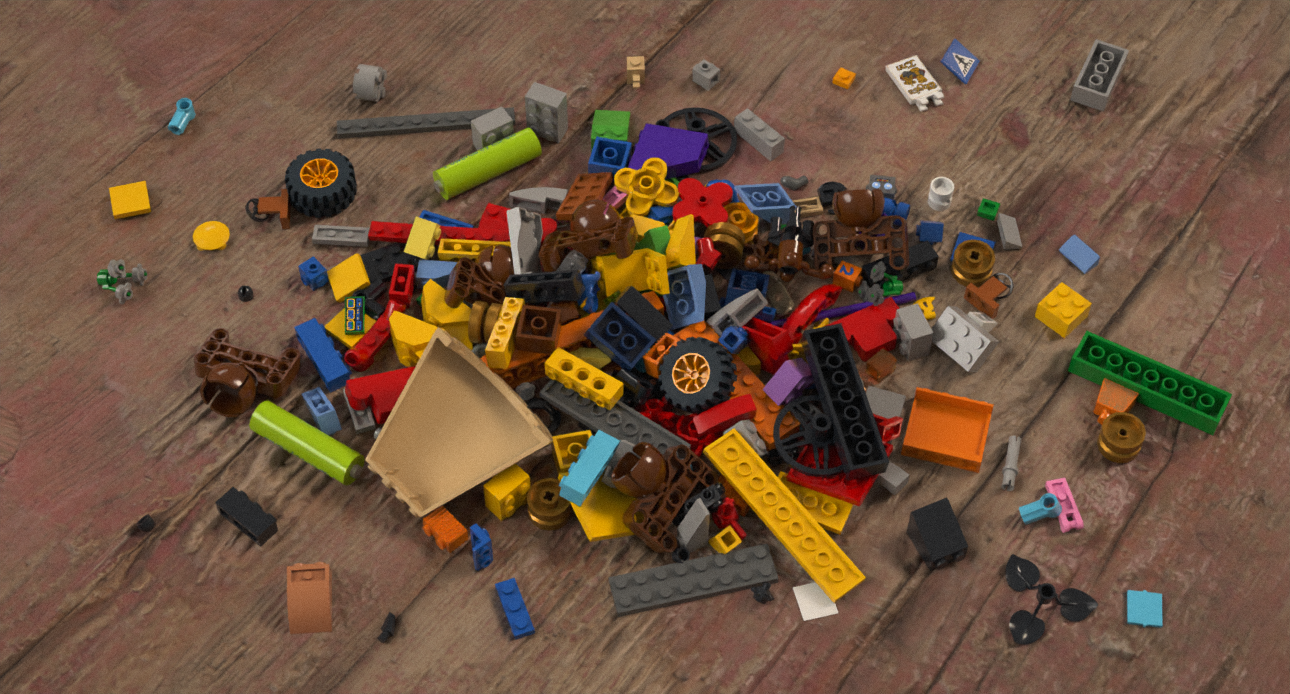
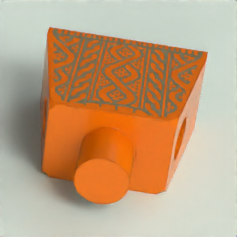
M1104 378L1094 408V413L1099 415L1098 423L1102 425L1103 421L1115 412L1129 413L1134 407L1139 393Z

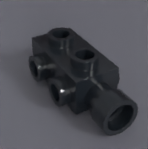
M722 483L712 484L690 500H687L674 517L673 524L675 526L680 525L696 499L701 498L707 510L710 508L714 510L723 504L722 500L727 498L725 495L726 490Z

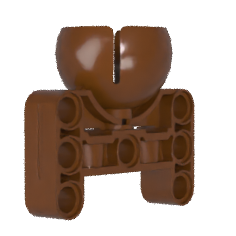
M869 189L834 193L832 206L838 219L819 221L813 227L816 270L819 271L824 262L832 265L835 270V257L889 254L890 265L895 270L902 271L909 266L907 222L903 217L897 215L881 216L885 204L882 190L873 189L871 192ZM896 219H900L902 226L896 230L893 227V222ZM822 225L827 227V232L824 235L819 233V228ZM885 234V236L873 237L872 235ZM835 237H848V239L836 240ZM897 238H901L903 241V245L900 248L894 246V241ZM859 241L865 242V248L862 251L857 249ZM826 243L828 251L823 254L820 251V247ZM898 257L904 259V264L901 267H897L895 264V260Z
M596 199L583 202L571 216L570 231H556L545 237L539 252L544 272L557 271L565 257L572 251L568 247H572L577 252H580L585 258L615 253L618 259L631 256L638 239V232L633 217L621 219L618 211L611 204H609L604 215L603 212L607 202Z
M496 245L494 248L489 246L478 254L475 263L469 258L462 257L450 273L444 297L445 303L451 308H458L464 300L471 304H474L475 301L487 302L489 307L492 303L503 304L505 297H507L503 285L510 275H515L511 247ZM493 249H494V252H493V262H491V255H492V251H493ZM527 303L525 305L540 307L541 304Z
M224 328L213 330L194 357L195 374L200 378H204L200 388V394L204 403L209 404L214 395L220 390V393L210 404V409L219 415L230 418L238 417L250 409L255 400L256 389L258 393L268 395L271 398L283 396L301 368L300 351L298 349L287 348L280 357L230 344L229 332Z
M640 442L633 446L632 451L641 458L639 459L629 451L619 460L612 472L611 481L613 485L624 495L636 498L624 512L622 520L628 529L656 553L672 552L677 547V539L667 528L693 488L704 490L712 484L718 483V475L685 445L668 447L664 455H662L650 443ZM634 514H635L636 517H637V521H636V522H635V520H634Z

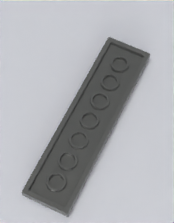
M552 379L539 392L541 398L595 432L601 430L620 440V442L626 440L634 445L640 442H647L656 447L662 455L671 446L685 445L691 449V444L619 400L611 410L599 407L589 398L582 397L578 392L568 389L562 383Z
M768 544L730 551L726 554L720 553L683 561V564L673 563L608 577L617 615L620 617L750 589L754 586L759 587L764 582L770 584L778 583V575Z

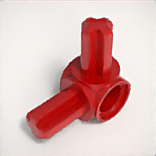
M727 497L718 510L712 513L713 521L720 529H725L730 525L742 541L746 538L747 534L738 523L739 514L734 507V499Z

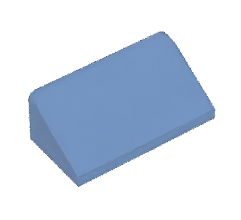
M1075 234L1059 249V252L1084 274L1096 267L1100 260V256Z

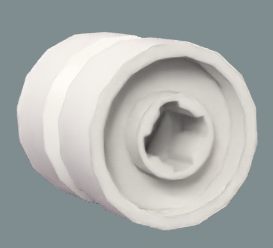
M937 177L931 182L928 204L936 211L947 210L951 205L954 183L949 178Z

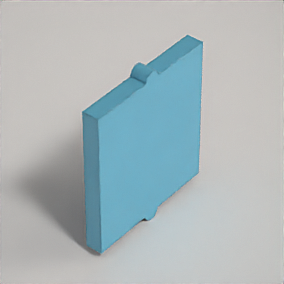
M1127 590V624L1142 625L1144 628L1146 626L1162 628V594L1151 593L1143 590V592Z

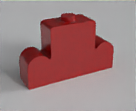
M889 297L884 299V302L878 306H868L826 326L842 323L849 346L852 345L861 360L867 362L895 349L897 335L893 331L896 310L900 308L893 298Z
M752 317L742 326L748 332L747 337L751 340L744 348L749 347L761 362L762 370L775 375L785 361L789 360L787 354L793 351V344L788 330Z
M416 366L346 380L345 394L350 406L354 410L363 411L370 405L377 423L384 424Z

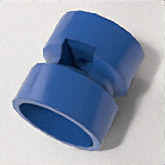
M885 197L882 215L884 213L887 216L897 215L907 221L910 204L903 202L896 204V200ZM896 219L893 225L901 227L902 222L900 219Z

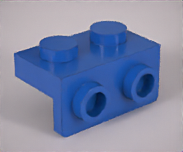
M476 523L470 527L474 568L479 571L481 568H486L491 564L493 552L489 533L485 528L481 529Z

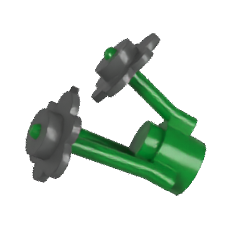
M882 261L872 268L870 278L875 283L878 280L881 281L883 277L888 278L889 280L884 283L883 289H880L878 284H874L869 288L866 280L862 282L858 289L859 297L863 299V302L868 300L871 303L873 302L874 306L884 302L883 296L900 295L903 291V283L897 280V276L884 273L886 267Z

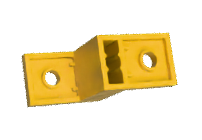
M645 248L634 250L631 256L624 259H618L616 254L587 258L589 262L586 264V268H588L589 274H595L596 271L601 274L600 280L597 282L600 288L598 292L607 297L619 295L627 286L631 285L637 291L651 289L662 295L670 294L666 256Z

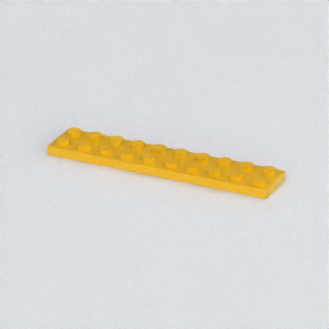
M735 428L704 448L703 453L833 603L864 582L866 577Z

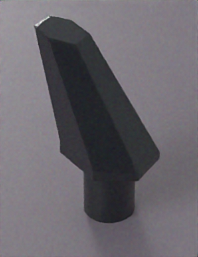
M389 612L380 628L382 633L377 639L381 643H385L389 636H394L396 617L391 612Z

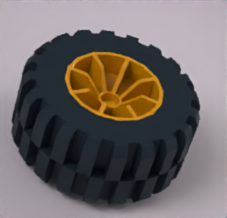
M321 148L315 151L308 150L305 154L298 155L297 159H293L289 164L290 166H288L285 172V184L290 203L298 212L305 213L309 217L313 215L315 218H321V216H326L327 218L331 217L332 214L337 215L341 213V210L350 206L349 203H352L355 199L357 184L354 168L349 159L337 151L332 152L331 149L321 150Z
M688 337L686 341L683 339L678 341V346L672 345L669 348L670 353L668 355L665 354L662 358L664 363L663 365L660 364L659 370L661 375L658 376L659 382L662 383L660 386L661 392L666 394L665 398L668 402H671L678 409L700 414L730 399L728 395L735 390L733 383L737 381V375L734 374V371L737 368L736 364L731 363L733 357L727 353L723 346L702 337Z

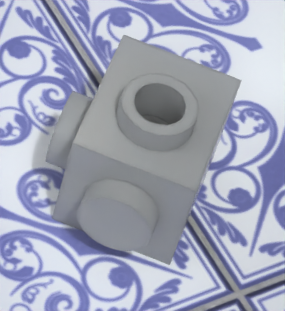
M706 60L696 64L692 70V81L708 91L720 81V69Z

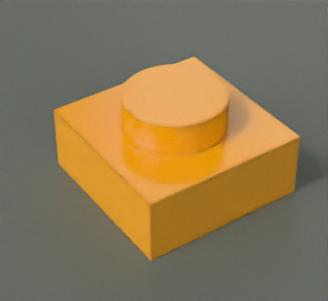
M840 67L833 77L832 83L849 89L856 78V73Z

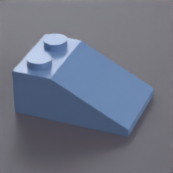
M779 183L735 185L734 189L753 214L770 223L772 217H780L782 224H787V221H789V208L795 204Z
M702 264L687 265L667 271L670 294H664L663 297L669 322L673 325L671 330L704 321L706 280Z

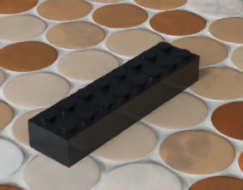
M842 323L805 330L801 344L824 413L832 420L830 431L847 481L886 473L889 459Z

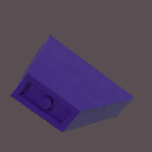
M646 123L644 129L640 131L638 143L634 145L633 156L629 157L628 168L639 170L646 160L655 157L662 159L667 165L665 180L697 173L701 168L709 147L708 134Z

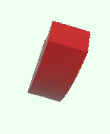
M749 393L718 404L695 416L692 420L698 436H703L729 429L742 420L756 418L757 408Z

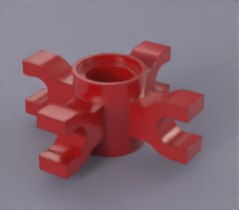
M665 396L661 400L650 399L644 405L638 404L635 406L636 411L656 424L662 423L668 429L675 426V423L671 421L675 414L666 412L672 410L673 405L669 404Z

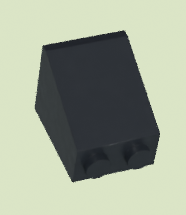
M947 497L910 513L906 533L929 571L943 569L947 564L954 561L959 562L966 557L968 544Z

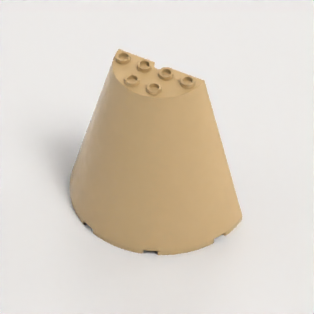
M438 327L365 460L369 464L368 468L374 474H379L383 478L381 481L387 488L391 489L393 487L397 491L395 496L402 503L406 502L410 506L409 511L418 518L425 516L546 447L553 439L551 438V433L539 417L527 408L528 405L500 376L493 373L486 366V363L455 337L452 338L448 332Z

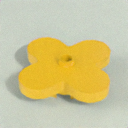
M650 158L644 162L639 170L622 168L616 172L614 184L620 192L629 195L626 200V210L630 215L635 214L644 217L650 212L653 204L671 207L677 203L679 199L678 188L675 184L665 181L667 165L662 159Z

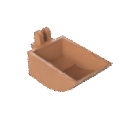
M316 562L314 564L296 563L293 566H287V606L290 634L332 632V571L329 564Z

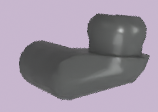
M805 175L798 179L783 176L780 183L788 189L797 190L806 185L808 179Z

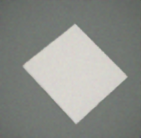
M816 582L793 587L804 621L838 613L836 604L831 601Z

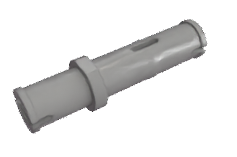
M1016 436L1009 437L1006 463L1002 469L1003 482L1001 488L1005 490L1007 486V491L1014 490L1015 477L1018 474L1017 464L1021 438L1017 437L1016 441Z

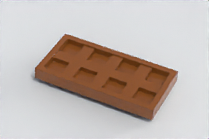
M612 172L578 174L556 213L557 220L570 221L576 208L583 202L596 199L602 200L614 179Z

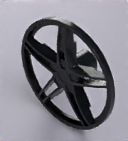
M685 108L675 111L663 119L669 122L673 118L685 114L688 131L708 134L709 149H707L706 154L715 159L716 162L701 165L697 173L712 171L723 166L731 159L736 150V131L731 122L718 112L705 108ZM688 113H691L692 119L690 120L688 118ZM695 113L714 116L723 123L706 127L705 121L696 117ZM730 131L732 142L728 152L725 154L711 140Z
M819 395L800 397L787 404L778 414L773 429L774 445L784 462L794 470L809 476L829 477L844 472L842 465L828 469V445L835 446L830 431L832 426L831 418L826 414H817L813 417L806 409L804 410L799 405L810 401H820ZM793 408H795L809 423L807 424L802 419V417L796 413V411ZM790 411L805 430L780 440L781 422ZM801 439H805V441L793 443V442L799 441V440H801ZM812 444L816 469L801 465L793 460L786 451ZM818 449H823L824 469H820Z

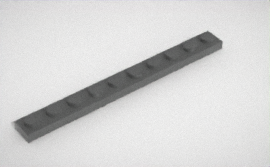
M514 107L504 108L512 118L513 125H515ZM495 109L338 120L337 136L338 139L471 129V120Z

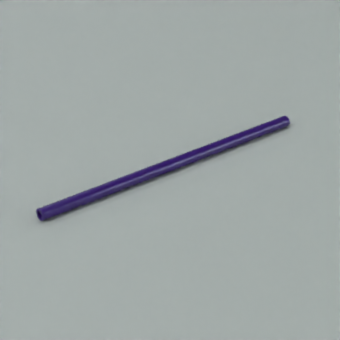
M911 292L892 296L897 305L916 301V294ZM868 301L824 310L818 313L817 318L813 322L820 321L826 317L832 319L850 315L873 305V302ZM787 318L767 323L781 328Z

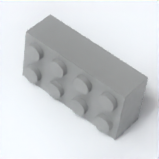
M1096 39L1075 82L1070 100L1104 111L1125 66L1129 50Z

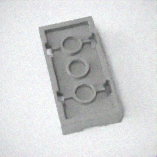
M519 206L507 210L514 274L541 273L539 258L543 234L541 214L529 213L526 209Z

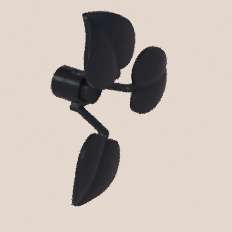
M1014 554L1010 556L1005 570L1008 585L1017 592L1024 591L1026 588L1038 590L1036 598L1039 602L1033 614L1026 610H1020L1012 615L1009 628L1014 642L1017 644L1027 645L1040 639L1045 630V623L1042 619L1037 618L1036 615L1042 604H1049L1053 599L1058 605H1061L1060 612L1062 616L1071 622L1084 620L1097 608L1098 603L1081 590L1074 588L1065 589L1060 593L1059 600L1053 585L1044 583L1033 586L1037 584L1040 578L1037 566L1031 561Z

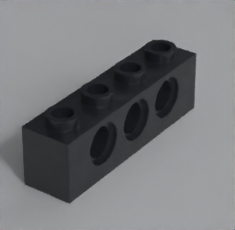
M579 270L510 275L503 285L507 297L524 299L525 304L577 301L585 291Z

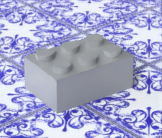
M534 82L525 95L526 126L531 128L536 136L559 143L568 130L567 93Z
M948 306L932 327V342L968 372H977L999 343L996 338L956 306Z

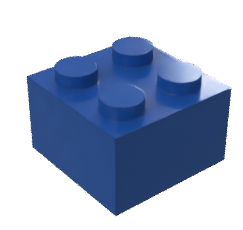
M596 136L588 162V173L612 172L614 178L617 171L622 168H628L629 157L632 156V143Z

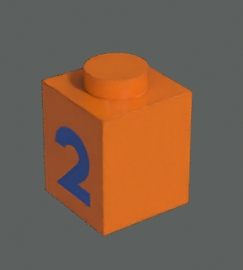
M842 260L834 272L832 284L853 293L855 288L860 287L863 281L861 276L862 268Z

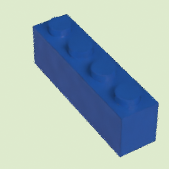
M313 318L294 327L297 340L329 392L331 393L346 386V380H350L352 372L347 364L344 365L342 362L343 357L340 351H335L332 338H327L323 324H319L316 318Z

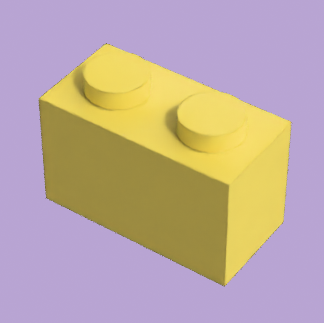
M415 217L404 252L429 260L434 255V243L440 237L441 225Z

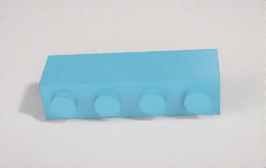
M598 430L595 436L591 435L586 444L588 447L586 449L582 448L577 457V463L573 462L568 470L569 475H564L559 483L561 487L559 496L581 507L608 466L620 440L601 430Z

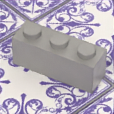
M748 108L735 117L734 129L736 134L768 160L772 161L784 152L785 138Z

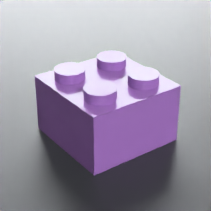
M802 358L785 361L762 390L778 406L789 404L801 396L805 388H809L814 383L809 365Z

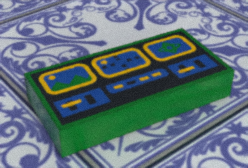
M345 297V335L365 334V297Z

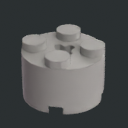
M359 64L357 69H360L359 73H355L353 80V93H357L355 99L378 102L381 97L384 98L386 89L383 86L384 80L387 77V70H383L379 66Z

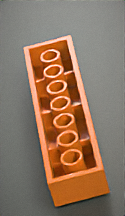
M705 320L689 325L673 335L685 341L688 337H702L723 346L718 341L720 336ZM731 354L733 357L731 363L736 364L737 368L734 371V374L737 375V381L733 383L735 387L734 392H730L728 396H730V399L751 394L757 412L756 418L748 420L756 426L759 438L766 445V451L776 449L773 440V429L776 418L784 408V405L778 406L762 390L765 385L736 354ZM790 412L785 415L781 422L780 440L789 438L790 435L799 432L800 423Z

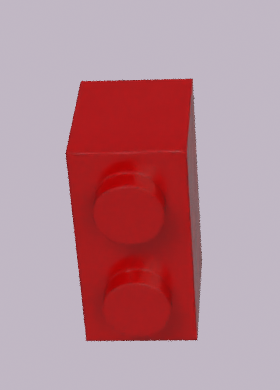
M395 263L389 290V299L403 302L407 309L410 308L416 279L414 265Z

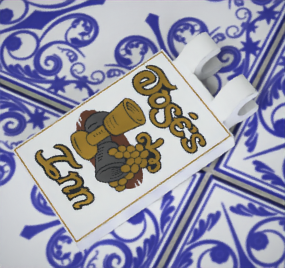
M917 55L886 65L885 71L910 105L916 104L918 109L923 112L928 110L926 104L929 103L927 100L929 98L933 100L935 106L943 104L941 99L944 98V95L942 94L941 87Z

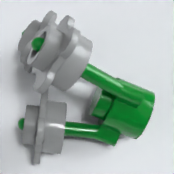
M112 259L108 269H101L98 272L97 282L102 286L103 290L114 291L116 298L119 299V303L124 304L126 300L131 299L133 296L131 283L120 284L117 288L112 287V285L117 282V278L132 277L134 282H140V285L143 286L144 280L147 279V270L142 268L141 263L132 269V273H126L125 262L122 259L118 261Z

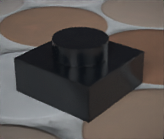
M836 186L818 188V196L822 207L832 206L833 195L835 192H838Z

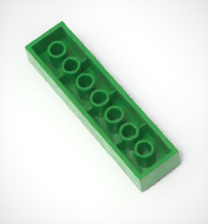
M1086 331L1071 358L1068 368L1069 372L1100 386L1104 378L1133 390L1139 393L1136 402L1211 435H1214L1232 396L1229 392L1089 331Z

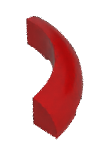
M835 284L823 285L809 293L796 306L781 327L788 330L792 344L799 343L803 335L801 331L813 323L822 309L825 310L836 303L843 289L842 287Z

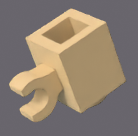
M644 56L627 57V84H633V88H640V84H645Z

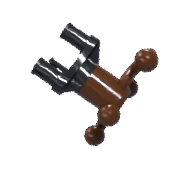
M795 205L790 206L789 221H787L783 229H781L782 219L780 217H772L770 219V232H768L767 240L779 246L778 258L771 259L768 264H759L758 258L751 255L744 261L745 267L752 272L771 271L774 268H778L781 271V280L786 283L791 282L799 271H802L805 275L823 280L834 275V268L830 264L822 265L818 271L811 269L807 262L802 261L803 249L814 245V222L805 220L801 223L802 208L797 206L795 213Z

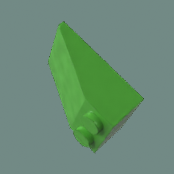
M595 110L591 133V152L596 136L628 142L630 111Z

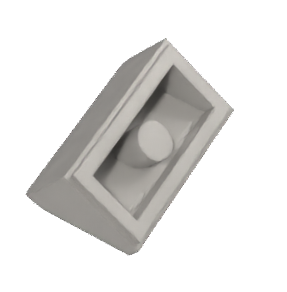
M999 213L997 223L1004 250L1022 249L1016 219Z

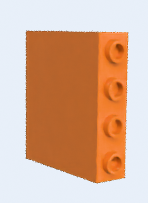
M917 387L901 455L979 473L994 404Z

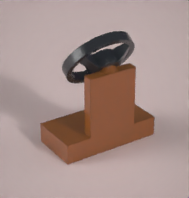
M281 189V196L253 198L246 203V213L254 221L264 222L271 213H280L282 229H290L291 203L287 189ZM250 202H253L254 204L253 213H251L249 210ZM256 214H257V215H261V214H266V215H267L266 218H264V219H260V218L255 217Z
M996 273L979 288L970 283L966 286L964 299L979 311L994 319L999 309V304L994 299L1007 298L1013 291V280L1005 273ZM998 276H1007L1011 285H1006ZM1007 288H1010V291L1006 295L998 297L1004 291H1006Z

